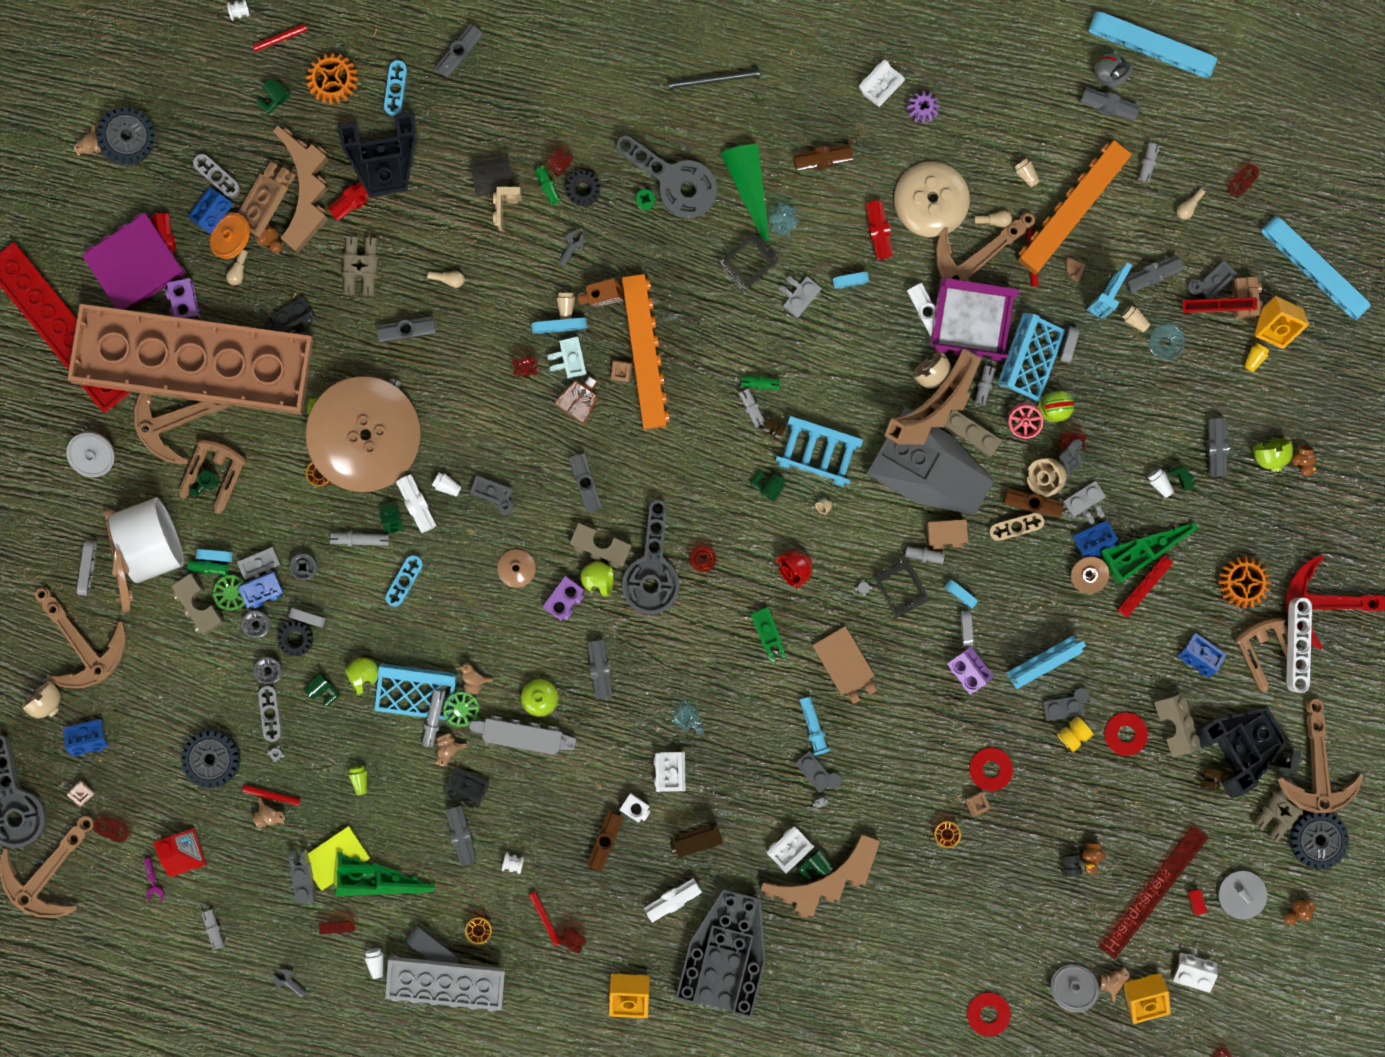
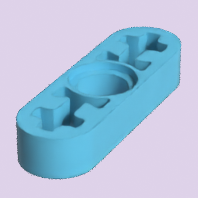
M399 60L390 64L384 103L386 113L392 117L402 112L407 78V67ZM399 65L403 70L399 72V79H402V81L396 79V72L394 71ZM393 84L401 86L399 93L391 92L390 88ZM389 96L400 98V100L395 99L398 109H394V112H391V109L388 108L393 104V99L389 98Z
M586 318L534 322L531 323L532 333L582 330L587 328Z
M410 556L404 562L386 594V601L390 606H400L405 600L423 568V562L419 557ZM416 559L418 560L417 564L419 567L413 568L411 573H415V575L412 577L409 573H405L404 570L406 568L409 571L411 568L409 562ZM402 576H408L410 579V583L406 587H402L399 584V579ZM395 586H397L399 589L405 590L404 594L402 592L398 594V598H400L399 602H391L392 598L390 597V595H395L398 591L397 589H394Z

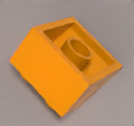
M1275 296L1262 308L1255 337L1284 349L1309 325L1303 308Z
M1161 973L1124 983L1125 997L1133 1024L1171 1014L1169 991Z
M611 974L609 1016L648 1018L650 976Z

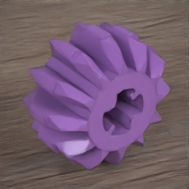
M924 90L921 91V96L916 92L914 93V98L909 99L908 102L911 105L907 106V110H911L909 113L910 117L916 116L915 122L921 118L922 124H925L926 118L931 122L933 120L932 116L938 115L936 110L940 108V105L934 104L938 98L934 97L931 99V92L928 93V96H925ZM923 104L927 105L924 110L920 109Z

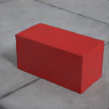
M1197 888L1187 891L1193 914L1198 916L1208 913L1201 889Z

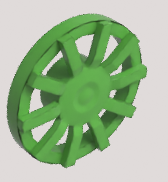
M227 575L220 578L213 588L215 603L227 611H235L242 608L245 602L239 596L238 586L246 582L241 577L235 575ZM232 578L231 585L228 584L226 579ZM235 579L240 581L236 586H234ZM222 581H224L225 588L219 585ZM217 588L223 590V592H222V593H216V592H217ZM223 595L224 597L218 601L217 596ZM237 598L243 601L239 606L236 602ZM227 599L228 601L225 607L222 605V603ZM231 601H233L235 605L234 608H229Z
M457 691L450 694L444 701L443 715L451 725L464 727L477 719L479 704L472 694ZM457 695H463L462 701H459ZM466 696H469L471 699L466 703ZM453 697L456 700L455 703L450 702ZM474 701L475 706L468 707ZM447 704L453 706V709L446 710ZM469 710H475L474 715ZM454 712V714L450 718H448L447 713ZM466 715H469L472 718L468 721ZM456 716H458L457 723L452 721ZM461 717L464 718L465 723H460Z

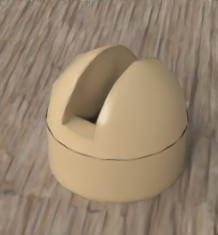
M821 498L815 504L816 509L821 514L826 515L832 508V501H828V498Z

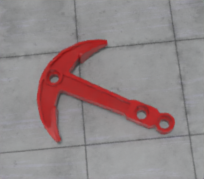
M1322 555L1309 560L1299 568L1292 577L1286 592L1285 604L1287 615L1289 603L1294 598L1308 599L1312 604V610H1385L1384 596L1362 595L1360 597L1307 594L1308 580L1312 579L1316 568L1324 559ZM1369 600L1374 602L1372 607L1368 605ZM1299 602L1297 605L1299 611L1303 609L1302 602ZM1301 621L1297 623V629L1300 631L1303 627ZM1311 625V646L1322 650L1324 646L1317 639Z

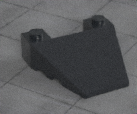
M413 113L394 116L397 137L362 143L357 123L337 126L340 144L369 198L408 191L419 137L416 118Z
M1269 708L1218 718L1205 722L1195 729L1200 739L1201 748L1211 746L1217 742L1233 768L1234 773L1221 781L1230 798L1243 796L1256 787L1260 782L1261 776L1269 769L1268 766L1273 759H1276L1288 742Z

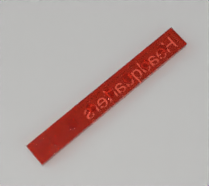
M1191 826L1099 945L1102 951L1114 960L1208 840L1205 834L1196 827Z

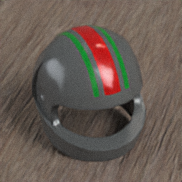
M1112 53L1105 54L1097 60L1095 74L1101 83L1110 88H1115L1129 78L1133 68L1130 63L1122 62L1120 56ZM1125 71L1120 77L1116 78L1120 73Z

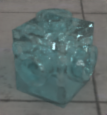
M779 203L776 213L772 212L770 223L773 224L771 232L790 236L791 230L796 229L798 219L795 218L797 207Z

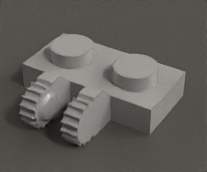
M787 276V282L794 286L796 291L792 294L782 285L778 289L789 298L783 307L798 319L822 288L808 277L799 284L792 277Z
M1096 481L1063 501L1072 518L1082 512L1087 521L1093 524L1095 522L1094 518L1087 510L1091 506L1100 518L1105 516L1097 502L1106 496Z
M274 547L237 562L244 580L254 576L258 578L261 576V573L272 572L271 569L281 565Z

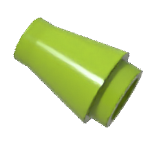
M363 765L349 768L348 776L356 795L366 794L367 770H365Z

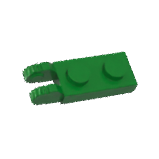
M766 607L751 613V618L770 662H775L774 654L770 649L774 645H777L782 659L786 658L781 644L782 640L769 608Z

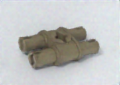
M346 237V253L342 256L344 264L341 274L344 277L343 294L355 295L356 278L361 277L363 278L362 295L374 296L375 279L378 277L377 260H379L376 255L377 238H372V240L370 237L365 238V254L359 256L357 254L358 237ZM359 262H362V264L365 266L361 268V271H359L357 267H354L358 266Z
M1286 779V781H1288L1292 785L1298 786L1296 783H1293L1291 779ZM1282 788L1273 792L1270 800L1265 806H1262L1263 811L1252 823L1259 830L1263 831L1272 818H1276L1278 823L1270 834L1267 835L1276 843L1279 842L1287 830L1292 829V825L1299 816L1303 815V809L1294 803L1288 802V797L1284 794ZM1278 806L1284 807V811H1286L1287 815L1282 814Z

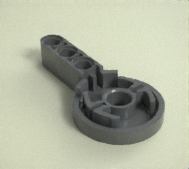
M623 136L618 140L616 144L617 152L658 181L660 199L671 214L685 219L696 218L706 213L713 205L717 194V184L712 172L705 165L691 160L668 164L629 136ZM623 141L628 142L630 149L622 150L620 143ZM639 152L644 153L646 160L643 162L638 161L636 154ZM659 164L662 169L661 172H653L651 165ZM684 183H690L694 186L695 193L693 196L685 197L682 195L681 186Z
M661 500L653 501L649 507L645 554L628 567L622 580V591L626 601L633 609L644 614H658L670 608L677 599L680 587L675 569L663 558L667 507ZM661 504L664 508L663 512L655 514L652 511L654 505ZM659 523L662 526L661 532L653 533L651 531L652 524ZM652 542H657L660 545V549L656 553L649 550V545ZM648 578H654L658 582V589L654 593H648L643 588V583Z
M0 734V738L3 740V747L0 748V759L2 757L7 759L6 767H2L0 764V844L10 848H20L32 844L41 836L46 826L47 815L42 801L35 794L21 788L11 740L7 735ZM6 776H9L11 779L9 786H6L4 783ZM14 811L19 812L22 816V822L19 826H14L10 823L9 816Z

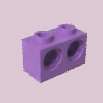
M188 278L168 282V288L165 289L167 299L171 301L172 307H169L170 316L186 319L201 318L193 280ZM179 287L184 288V293L181 296L176 295V290ZM182 306H187V313L181 315L180 308Z
M565 576L543 608L560 621L564 618L567 620L573 613L571 609L575 603L579 604L585 597L583 594L585 590ZM568 587L576 589V595L572 598L566 595ZM557 602H562L565 605L562 613H557L554 610Z
M971 646L947 663L951 672L956 675L963 688L969 694L986 685L994 677Z

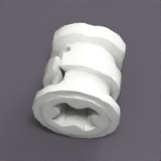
M242 0V2L234 1V4L227 2L232 21H234V17L250 16L246 0Z
M506 852L502 871L508 869L509 872L517 871V874H520L524 857L517 858V855L509 856L508 852Z

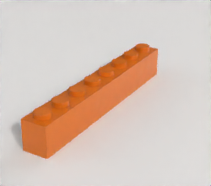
M1115 140L1111 145L1107 143L1100 151L1103 155L1099 160L1095 157L1088 166L1091 170L1087 174L1083 172L1077 180L1079 185L1076 188L1071 187L1065 195L1067 200L1064 203L1060 201L1053 210L1056 212L1052 218L1048 216L1043 222L1042 226L1044 229L1041 232L1036 231L1031 237L1032 244L1029 247L1025 245L1018 255L1021 257L1018 262L1034 275L1040 271L1132 155Z
M645 274L622 277L643 429L666 427V422L670 421L668 411H664L663 406L664 403H667L666 393L661 392V385L664 384L663 373L658 371V366H661L660 354L656 355L655 347H659L657 335L653 336L652 328H656L655 316L651 317L650 309H653L652 298H648L647 291L651 290L650 281L645 279Z

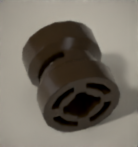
M770 416L762 433L773 436L779 442L787 424L779 423L776 421V418Z
M1204 767V779L1201 780L1200 786L1220 790L1219 780L1223 776V771Z

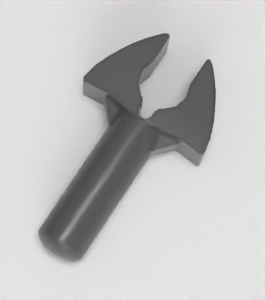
M576 230L564 238V240L568 241V247L559 261L562 265L567 264L576 248L583 250V234L579 241L573 244V237L577 233Z
M279 968L278 970L285 975V979L282 980L276 974L273 975L278 989L282 985H287L299 997H304L306 991L291 979V974L294 971L287 968Z

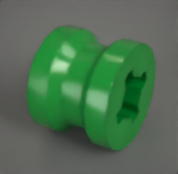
M643 189L637 193L636 204L641 210H650L655 204V196L648 189Z

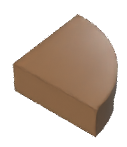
M1068 257L1066 260V271L1069 277L1078 283L1086 264Z

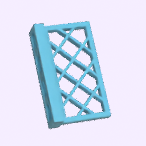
M1127 262L1113 275L1104 293H1101L1094 299L1086 311L1103 320L1116 309L1119 302L1114 300V297L1132 267L1130 263Z
M1023 313L997 385L1009 388L1040 402L1065 330L1039 318L1040 316ZM1037 322L1041 324L1043 332L1036 334L1035 331ZM1057 331L1056 339L1051 341L1049 332ZM1045 335L1047 344L1041 347L1038 338ZM1034 340L1036 350L1030 352L1029 344ZM1049 347L1050 356L1045 359L1042 350ZM1038 353L1041 362L1034 365L1032 356ZM1028 359L1030 367L1023 370V361ZM1042 365L1044 372L1042 376L1038 377L1036 368ZM1032 371L1034 380L1027 382L1025 374ZM1021 376L1024 385L1018 388L1015 386L1017 378ZM1036 383L1037 391L1033 395L1029 386Z
M1072 635L1006 673L1015 689H1018L1083 652L1082 648L1086 644L1084 641H1077L1075 636Z
M381 663L378 669L379 676L374 711L428 718L429 710L421 712L416 705L425 700L430 706L431 702L427 697L434 691L432 690L425 696L419 689V686L423 683H428L432 689H439L441 686H451L450 694L455 692L458 673ZM383 678H390L395 685L386 690L382 685ZM404 680L410 681L414 686L407 693L399 685ZM395 687L403 694L397 701L389 694ZM416 689L422 696V699L414 704L408 695ZM385 695L393 703L389 707L380 706V699ZM403 698H406L412 705L407 710L401 709L397 704ZM447 704L448 710L453 709V706ZM452 712L448 713V718H450L452 716ZM440 714L439 719L446 720L444 715Z

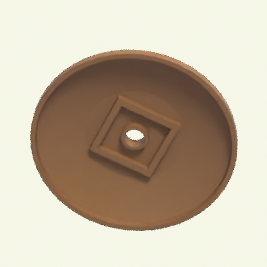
M352 377L333 384L315 401L307 418L305 430L306 446L316 469L331 483L355 492L376 491L399 480L412 465L420 444L419 420L410 400L394 385L374 377ZM364 429L370 432V437L367 440H362L360 437V433Z

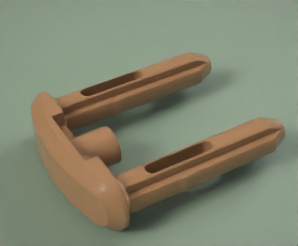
M199 440L196 442L197 449L180 486L179 497L185 499L189 495V490L192 489L207 452L212 450L215 452L213 462L223 465L226 457L233 461L214 504V512L220 514L225 510L242 467L247 465V462L241 454L226 445ZM200 456L199 461H198V463H197V465H196V468H195V470H194V472H193V474H192V471H193V468H194V466H195V464H196V461H197L198 457ZM235 471V474H234V476H233V478H232V481H231V483H230V485H229V488H228V490H227L228 483H229V481H230V479H231V476H232L233 472Z
M1272 618L1255 623L1243 630L1235 638V644H1239L1257 687L1262 692L1269 690V683L1249 639L1256 636L1259 644L1266 642L1270 639L1266 630L1273 628L1287 658V646L1282 634L1288 644V632L1284 625L1286 620L1282 618ZM1247 650L1249 651V653H1250V655H1251V657H1252V660H1253V662H1254V664H1255V668H1254L1253 663H1252V661H1251V659H1250V657H1249V655H1248ZM1297 660L1296 668L1300 669L1302 664L1300 660Z

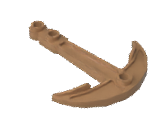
M1029 212L1022 214L1019 220L1012 222L1000 232L997 238L960 266H956L950 256L952 251L948 240V228L944 227L936 247L937 267L941 278L952 279L953 276H957L960 281L969 282L968 279L1003 247L1010 245L1026 229L1034 225V215ZM1025 217H1029L1031 222H1025ZM1010 229H1015L1016 235L1011 234Z
M140 393L134 409L135 428L140 440L152 454L169 463L188 464V460L180 457L167 445H164L160 434L206 414H214L230 408L232 405L200 402L153 418L150 406H153L154 395ZM148 426V432H143V427Z
M112 509L104 510L114 562L112 575L117 578L120 598H117L116 602H121L122 611L126 613L130 612V602H133L132 590H128L125 574L129 573V569L120 550L116 549L110 531L109 515L116 513V511H112Z
M45 587L38 588L35 592L36 600L42 602L44 611L52 622L58 625L86 667L85 670L76 675L47 676L46 680L64 688H86L108 678L120 663L125 649L126 635L123 622H118L116 632L108 645L110 649L102 657H99L68 618V613L57 598L52 597L51 590ZM42 591L45 592L44 598H40L39 596L40 592ZM53 606L56 607L55 613H51V608ZM98 667L101 668V673L99 675L96 674V669Z
M1319 699L1309 700L1306 704V710L1309 713L1307 716V728L1311 746L1313 793H1304V789L1292 785L1283 777H1279L1278 782L1288 799L1299 808L1313 813H1329L1345 807L1356 796L1360 789L1363 775L1358 774L1351 782L1339 788V792L1331 793L1325 746V717L1322 714L1324 706Z
M90 816L81 817L77 822V826L72 827L60 842V846L25 885L15 876L17 872L11 862L9 850H3L0 860L1 882L10 901L17 908L36 917L46 918L64 916L78 909L77 905L66 906L54 902L48 904L40 899L38 895L69 854L75 851L85 839L87 832L93 829L95 824L93 818ZM85 820L90 822L89 827L84 826ZM73 835L77 836V842L72 841ZM24 895L28 897L27 902H23L22 897Z

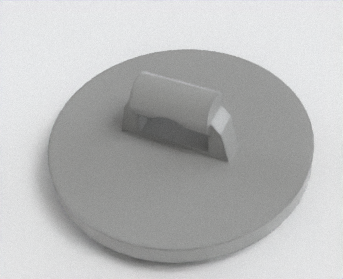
M79 433L71 439L67 446L68 462L81 475L99 477L106 474L114 464L115 452L113 446L104 436L98 433Z
M1236 871L1226 876L1221 882L1218 899L1221 907L1228 915L1237 919H1250L1257 916L1265 907L1267 890L1265 884L1257 875L1248 871Z
M1067 965L1060 968L1054 974L1051 980V993L1056 1003L1063 1009L1071 1012H1083L1090 1009L1097 1001L1099 985L1095 976L1088 969L1079 965Z

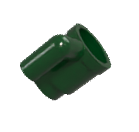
M270 78L264 83L262 89L272 101L268 105L261 98L257 101V105L266 114H271L277 106L282 105L289 98L290 92L279 81Z
M202 471L197 479L199 485L195 489H190L189 495L197 497L205 489H215L219 485V476L213 471Z
M758 470L750 481V485L775 502L784 489L783 486L786 481L774 473L763 485L760 483V480L765 474Z
M318 672L303 688L312 700L327 691L330 695L323 701L327 707L340 696L339 692L321 672Z
M819 848L799 865L797 870L808 882L813 877L807 870L809 867H812L822 877L826 876L834 867L822 849Z

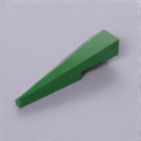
M758 143L737 146L721 151V157L762 241L769 242Z
M1192 523L1101 551L1103 560L1117 584L1122 583L1198 529L1196 523Z
M337 852L334 896L431 893L434 891V882L426 883L418 880V877L412 876L411 878L402 875L400 871L376 863L369 864L360 861L358 857L350 858L344 856L342 852Z

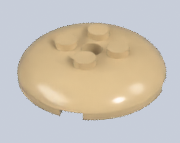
M923 162L909 168L899 179L894 191V206L899 220L908 230L924 237L940 236L944 227L948 228V233L954 231L965 219L969 209L970 194L965 180L958 171L941 162ZM935 194L937 201L932 203L928 200L927 196Z

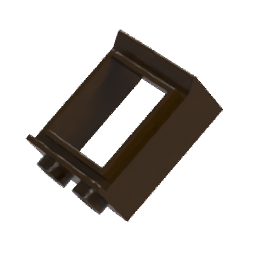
M715 823L713 827L708 825L678 835L677 839L674 836L673 842H670L673 854H677L678 858L721 845L723 840L718 825Z

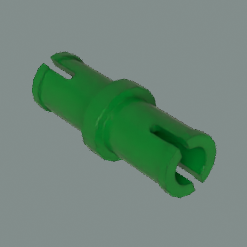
M541 166L535 169L534 172L541 184L540 188L545 192L549 204L559 203L561 198L554 187L555 182L551 180L546 167Z
M742 375L741 387L758 388L761 391L762 389L779 391L780 385L773 384H780L781 379L765 378L764 375L759 377Z
M190 559L188 562L189 572L227 576L229 570L228 564L214 563L211 560L197 561Z

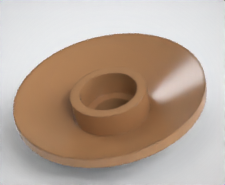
M514 549L502 555L498 562L497 571L503 583L510 587L519 588L531 582L536 572V565L530 554L523 550ZM514 565H519L520 569L518 572L513 571Z
M1093 556L1080 559L1071 571V581L1074 587L1086 594L1102 590L1109 580V569L1106 563L1100 558ZM1088 570H1091V575L1086 576L1085 573Z

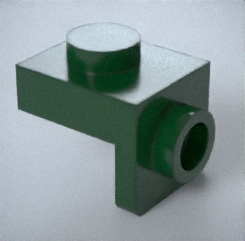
M1177 465L1168 469L1167 477L1176 474L1183 492L1194 488V478L1191 473H1188L1186 466L1180 468Z
M397 501L378 506L381 523L386 534L404 530Z

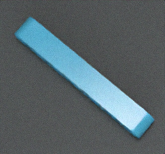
M1095 12L1088 29L1090 33L1204 78H1211L1217 62V58L1208 53L1103 12Z
M1274 216L1261 229V232L1351 318L1358 320L1371 306L1350 283L1281 218Z

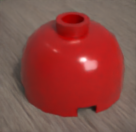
M788 550L776 557V564L779 563L781 566L778 570L790 586L795 585V589H798L811 578L812 560L807 554L797 550Z

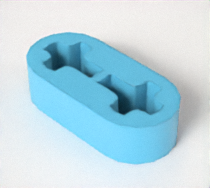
M868 272L844 275L832 279L834 289L870 282Z
M196 550V559L232 562L233 552Z
M949 579L944 585L950 593L969 608L973 609L978 603L971 594L953 580Z

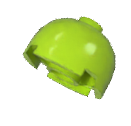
M1288 439L1269 440L1270 443L1262 446V443H1259L1253 447L1254 456L1258 464L1265 469H1271L1272 472L1283 470V466H1286L1293 456L1292 441Z
M534 679L528 682L522 689L520 696L521 704L524 710L532 716H547L558 705V690L548 680Z

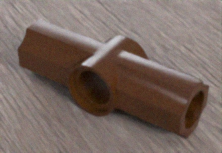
M850 144L831 148L830 146H823L810 152L794 154L797 171L813 168L825 169L832 167L834 164L853 161Z
M1008 488L1003 505L1056 518L1061 517L1064 504L1062 501ZM1031 498L1038 501L1036 509L1031 508L1029 505Z
M608 811L587 866L603 871L623 821V816ZM602 836L609 837L611 840L610 845H601L600 838Z

